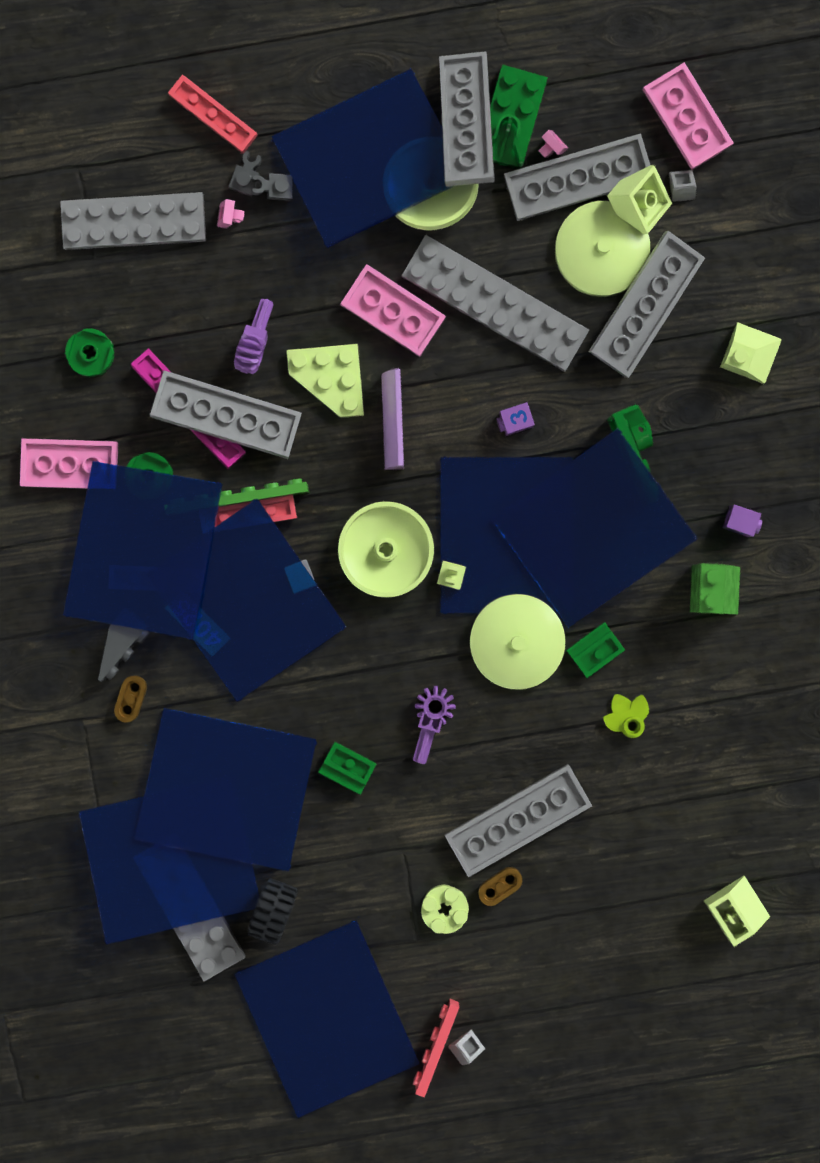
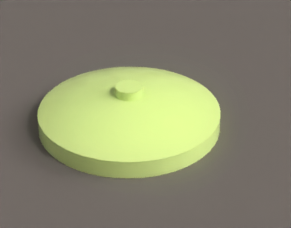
M436 137L418 139L399 149L390 159L383 177L384 195L392 213L406 225L421 230L443 229L461 220L472 208L479 187V183L446 187L443 138Z
M595 201L574 210L561 225L555 242L556 262L563 277L578 291L596 297L614 296L629 289L650 256L649 235L643 234L617 216L610 201Z
M377 502L363 507L350 517L340 535L338 554L345 575L358 589L377 597H395L411 591L426 577L433 561L434 544L429 527L414 510L395 502Z
M511 594L493 600L478 614L471 629L470 650L477 668L491 682L508 689H527L544 682L556 671L565 650V633L560 619L546 603L529 595Z

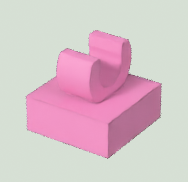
M548 130L542 136L547 143L539 152L545 158H548L554 151L557 155H562L568 147L553 131Z
M225 199L220 203L217 227L227 228L232 225V222L240 223V221H243L244 211L234 209L235 201Z

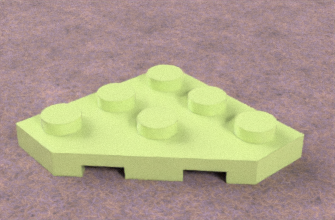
M358 344L287 350L288 371L292 378L298 381L340 418L364 416Z

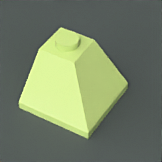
M650 165L620 180L607 195L616 215L643 234H648L672 205L655 165Z
M737 322L720 367L765 384L782 339Z

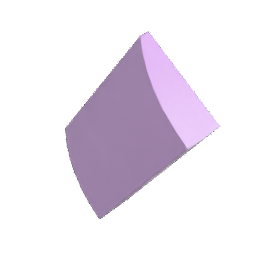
M392 369L381 375L385 470L404 469L400 369Z

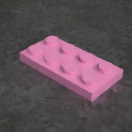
M685 63L644 86L643 91L691 170L734 144Z
M367 264L341 302V306L419 357L446 318L444 314Z
M21 439L20 486L117 490L118 442Z

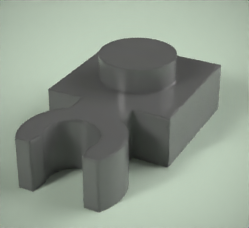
M245 151L243 154L244 166L236 165L229 189L252 197L251 190L256 187L257 182H252L251 178L255 175H260L254 169L260 166L261 156L257 155L254 162H249L250 153Z
M269 173L267 180L260 175H255L251 178L252 182L260 184V189H252L251 194L260 195L263 192H267V199L286 201L292 199V175Z

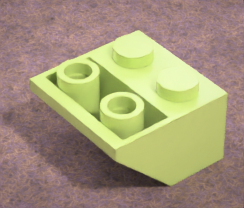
M745 876L740 877L704 900L725 936L734 947L754 935L770 917Z

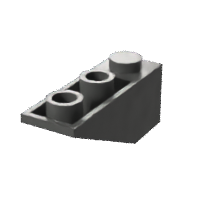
M124 608L109 627L98 678L101 682L106 679L111 680L119 671L117 668L122 660L126 662L134 653L132 650L137 642L141 644L149 635L147 630L150 625L129 608Z

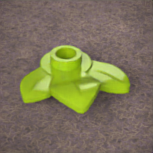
M615 694L611 703L613 713L603 717L606 726L614 732H622L629 738L639 737L644 731V719L649 713L646 698L643 695H639L631 702L628 698ZM630 722L636 723L635 730H629L628 724Z

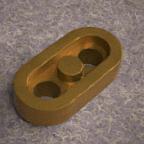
M130 676L124 680L114 709L118 720L131 722L138 717L147 691L146 681L142 677ZM133 683H137L139 685V690L137 692H134L131 689ZM126 705L130 706L132 709V712L130 714H126L124 712V707Z
M507 867L483 882L478 890L481 902L488 906H494L517 891L522 885L520 872L513 867ZM508 875L514 876L512 883L505 881ZM492 888L495 893L493 896H487L486 890Z

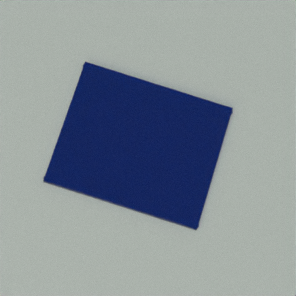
M412 69L272 136V141L275 143L327 248L454 187H446L443 128Z
M619 428L491 519L568 628L698 539Z
M441 457V566L443 561L466 567L460 590L441 585V613H480L493 600L511 594H524L535 597L546 603L555 613H573V457Z
M93 461L63 615L187 638L188 640L194 639L223 484Z
M258 498L253 499L244 508L147 573L236 701L242 700L243 697L347 627Z
M164 708L134 840L289 871L317 739Z
M233 776L79 812L106 944L256 908L259 892Z
M357 920L235 973L298 1118L420 1064Z

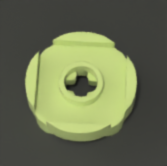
M445 884L435 886L427 892L421 906L422 918L425 924L435 933L448 934L455 932L463 926L468 918L469 906L467 899L462 891ZM445 903L446 906L450 905L452 907L448 915L439 913L438 910L441 909L440 904Z

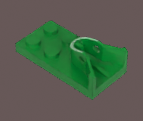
M502 64L490 106L494 163L522 169L548 77Z
M633 405L612 414L607 421L641 502L645 506L659 500L657 495L660 494L656 482H651L648 473L651 471L646 459L642 460L639 454L640 451L653 446L651 427L640 407Z

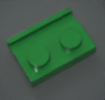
M603 622L566 651L584 676L588 678L624 652L625 649L607 624Z
M334 742L318 773L361 795L377 763Z

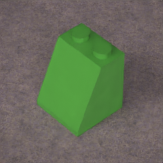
M720 564L692 565L690 612L738 614L740 567Z

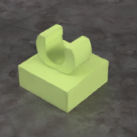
M443 561L437 584L460 590L466 567Z

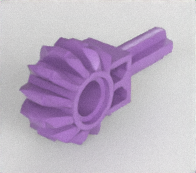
M268 299L260 300L252 326L246 325L239 341L234 366L240 372L254 374L260 366L268 339L265 329L274 305Z
M434 686V694H431L429 689L425 688L424 691L427 697L420 694L417 696L424 703L415 704V708L424 709L417 713V716L420 717L418 727L421 728V732L413 756V761L420 764L427 762L435 732L439 733L441 725L446 724V719L443 716L453 717V714L447 711V709L456 708L455 704H447V702L453 700V695L444 698L447 692L445 688L440 694H437L438 686ZM431 701H440L442 709L439 712L430 711L428 705Z

